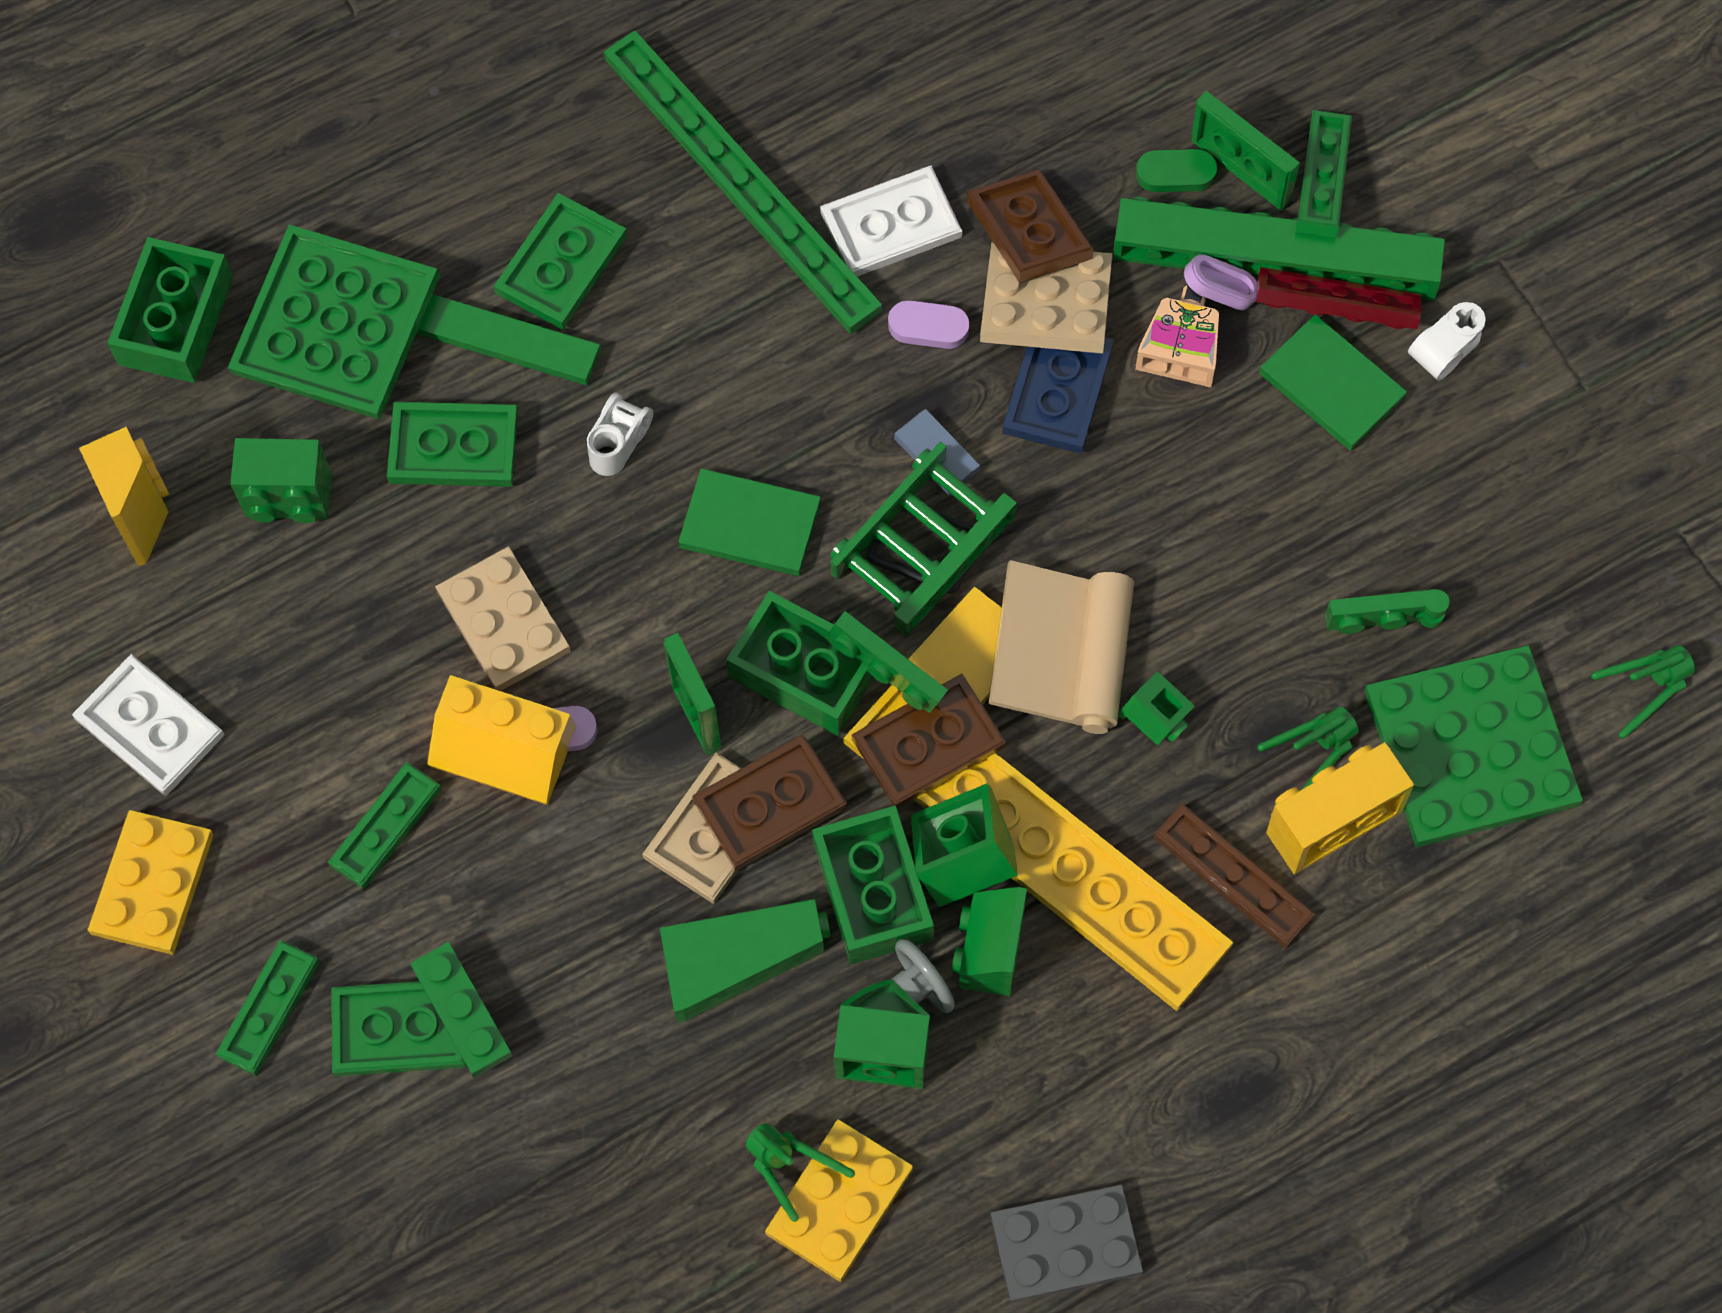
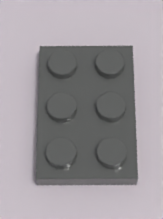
M1122 1185L990 1213L1010 1304L1137 1277L1143 1274Z

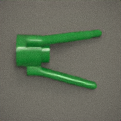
M1675 645L1666 651L1660 649L1650 655L1606 667L1591 674V678L1597 680L1643 667L1631 673L1630 679L1636 681L1651 675L1658 685H1667V688L1619 732L1618 736L1621 739L1626 738L1632 731L1637 729L1675 693L1686 688L1684 679L1694 674L1695 666L1690 654L1683 646Z
M1338 706L1328 714L1323 712L1311 721L1258 744L1257 749L1261 752L1309 731L1312 732L1294 743V749L1300 750L1316 740L1326 750L1333 747L1334 751L1302 787L1304 789L1313 784L1312 778L1330 766H1334L1342 755L1353 748L1349 740L1356 736L1359 730L1356 721L1345 708Z
M770 1123L760 1124L753 1129L747 1138L746 1148L756 1158L754 1168L764 1176L782 1208L793 1222L798 1221L799 1216L772 1172V1168L778 1169L784 1165L793 1164L794 1160L791 1157L792 1148L849 1178L855 1176L853 1169L801 1142L789 1131L780 1133Z

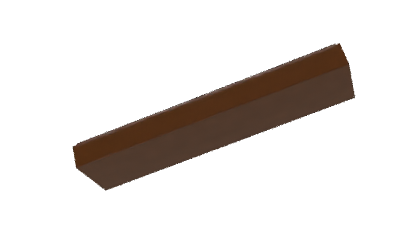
M1183 803L1154 833L1153 838L1285 949L1314 918L1316 913Z

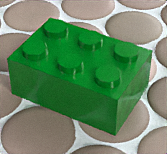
M147 237L107 343L119 366L191 383L196 382L234 278L224 254Z
M768 591L726 659L728 678L837 736L840 735L874 679L868 672V666L856 656L851 658L844 655L834 646V640L828 636L834 624L771 591Z
M896 805L812 829L814 850L850 965L896 952L895 945L900 939L909 940L915 946L934 941L933 921L919 878L916 875L915 865Z

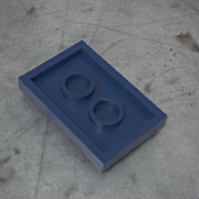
M1105 337L1103 353L1027 346L1003 424L1002 434L1082 454L1112 353L1114 339Z

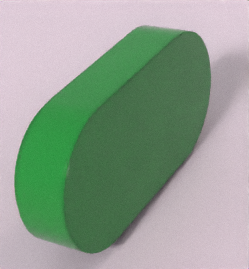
M1153 150L1143 154L1138 160L1136 179L1142 188L1150 192L1203 191L1213 184L1217 164L1213 156L1204 150Z

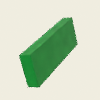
M406 762L328 861L329 866L365 890L442 790L441 785Z
M279 940L215 1055L219 1059L257 1076L320 963L318 957Z

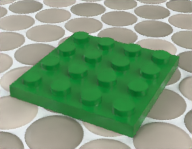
M289 224L228 365V369L233 375L381 420L437 285L440 273L437 268Z
M1529 645L1366 685L1364 692L1381 744L1384 742L1387 744L1414 784L1403 811L1415 847L1579 807L1583 802Z

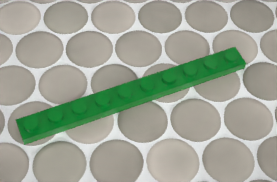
M635 30L604 51L605 61L850 335L882 312V304Z

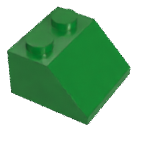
M989 783L911 814L916 875L939 907L1018 876L1014 844Z
M1014 887L973 893L972 905H963L959 931L967 932L964 948H955L952 973L959 974V988L1010 997L1024 918L1027 888Z

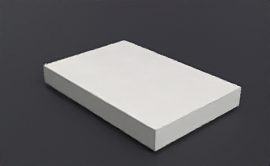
M932 166L820 206L821 216L842 261L857 277L962 238V229Z
M132 654L72 714L79 724L165 797L225 736L217 725Z

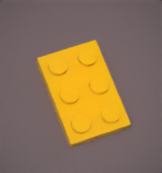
M129 810L88 927L89 933L93 936L174 955L214 836L212 831Z
M837 1119L818 1151L853 1169L855 1176L849 1178L811 1159L788 1195L799 1216L798 1221H791L781 1206L765 1230V1234L839 1282H842L913 1171V1166Z

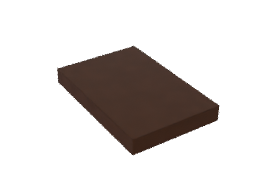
M1040 169L967 192V203L1019 283L1093 259L1092 246Z
M962 673L942 684L948 691L931 713L925 709H915L907 703L852 734L853 743L893 806L896 805V809L1006 748L1005 739Z
M804 734L692 796L693 803L735 871L847 809V802Z

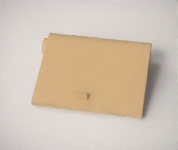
M1010 560L1007 565L989 704L1080 725L1084 731L1093 734H1104L1108 732L1109 728L1115 727L1118 722L1134 589L1133 579L1121 573L1102 572L1095 574L1089 580Z

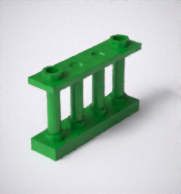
M941 441L932 451L927 448L916 458L912 465L914 469L912 473L850 540L847 538L842 539L830 554L832 559L830 561L831 575L838 580L850 568L895 605L893 608L896 611L894 613V627L906 637L1016 517L1017 503L1008 495L1003 493L996 502L993 500L987 502L942 465L946 461L947 446ZM930 478L977 514L975 519L978 522L969 532L956 529L915 495ZM903 508L908 510L949 544L948 549L951 552L941 563L938 560L931 561L888 526ZM876 537L922 574L921 580H923V583L914 592L910 590L903 591L861 556L862 552Z

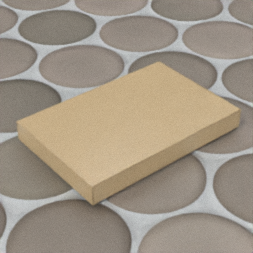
M717 752L642 854L643 859L713 904L718 900L737 871L734 870L693 803L692 796L741 769Z

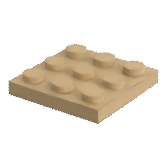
M991 242L980 342L1103 353L1112 253L1093 252V259L1019 283L995 244Z

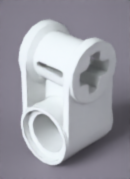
M1470 302L1455 305L1437 323L1427 328L1417 337L1410 346L1408 354L1437 381L1442 380L1480 343L1481 331L1486 320L1484 312L1479 306Z
M617 392L609 397L600 417L587 437L589 462L595 472L600 475L610 476L624 468L636 445L643 439L649 429L653 418V409L649 407L641 409L628 403ZM603 447H612L615 449L614 451L606 454L598 452V450Z

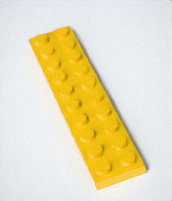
M891 685L844 737V744L863 758L852 741V734L906 705L907 702L901 696L903 692ZM996 753L914 799L926 809L989 783L1015 848L1018 876L1012 879L1023 888H1027L1030 894L1176 1011L1181 1008L1233 945L1229 938Z

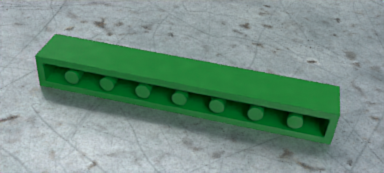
M1134 197L1131 199L1121 198L1113 260L1185 269V266L1197 255H1207L1243 269L1254 278H1258L1259 269L1263 267L1421 294V299L1435 301L1441 282L1445 239L1434 238L1427 233H1415L1413 235L1394 233L1387 228H1374L1372 230L1355 228L1347 223H1339L1337 238L1297 233L1298 218H1275L1262 212L1252 214L1236 213L1222 207L1212 209L1196 208L1182 202L1165 204L1151 202L1143 197Z

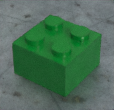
M235 438L230 485L246 518L262 523L272 522L275 518L292 519L299 523H312L316 519H328L332 472L319 440Z

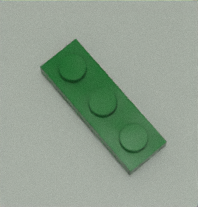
M844 611L828 634L834 640V646L841 653L851 658L856 656L868 666V672L876 680L884 684L889 682L903 692L901 694L902 698L915 709H925L931 713L948 691V689L846 611Z
M449 942L410 963L473 1078L512 1057L511 1051Z

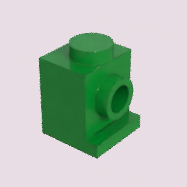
M1157 671L1119 711L1118 716L1122 720L1127 717L1158 746L1165 738L1173 743L1190 725L1184 718L1195 706Z

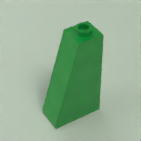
M815 899L661 927L660 933L677 1023L685 1022L823 954V939L830 938L826 912L818 913Z

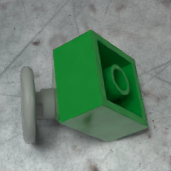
M900 939L895 945L896 954L905 971H901L891 980H884L860 990L840 1005L834 1050L835 1079L923 1089L929 1044L930 1015L918 1003L927 998L938 1010L944 1013L951 1012L955 1004L953 996L941 975L928 958L909 940Z

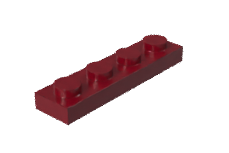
M1263 267L1259 269L1256 302L1265 303L1269 307L1300 309L1313 315H1335L1345 317L1354 322L1370 321L1386 324L1394 329H1418L1421 318V294Z

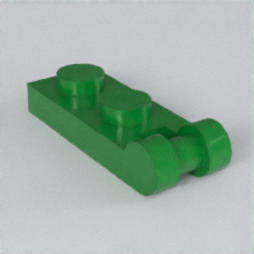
M1433 589L1330 600L1325 614L1327 631L1339 630L1343 634H1353L1362 631L1365 627L1374 626L1393 630L1413 622H1420L1427 628H1436L1441 625L1449 607V597L1444 591Z

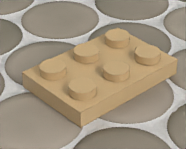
M509 546L435 586L439 597L495 690L502 691L571 653L568 643Z

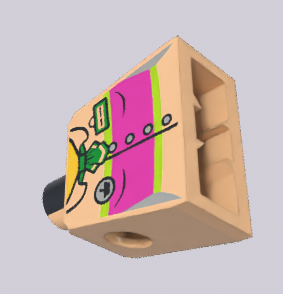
M1189 285L1183 288L1180 301L1170 298L1162 299L1139 346L1135 370L1211 387L1216 366L1219 311L1205 307L1206 297L1194 292Z

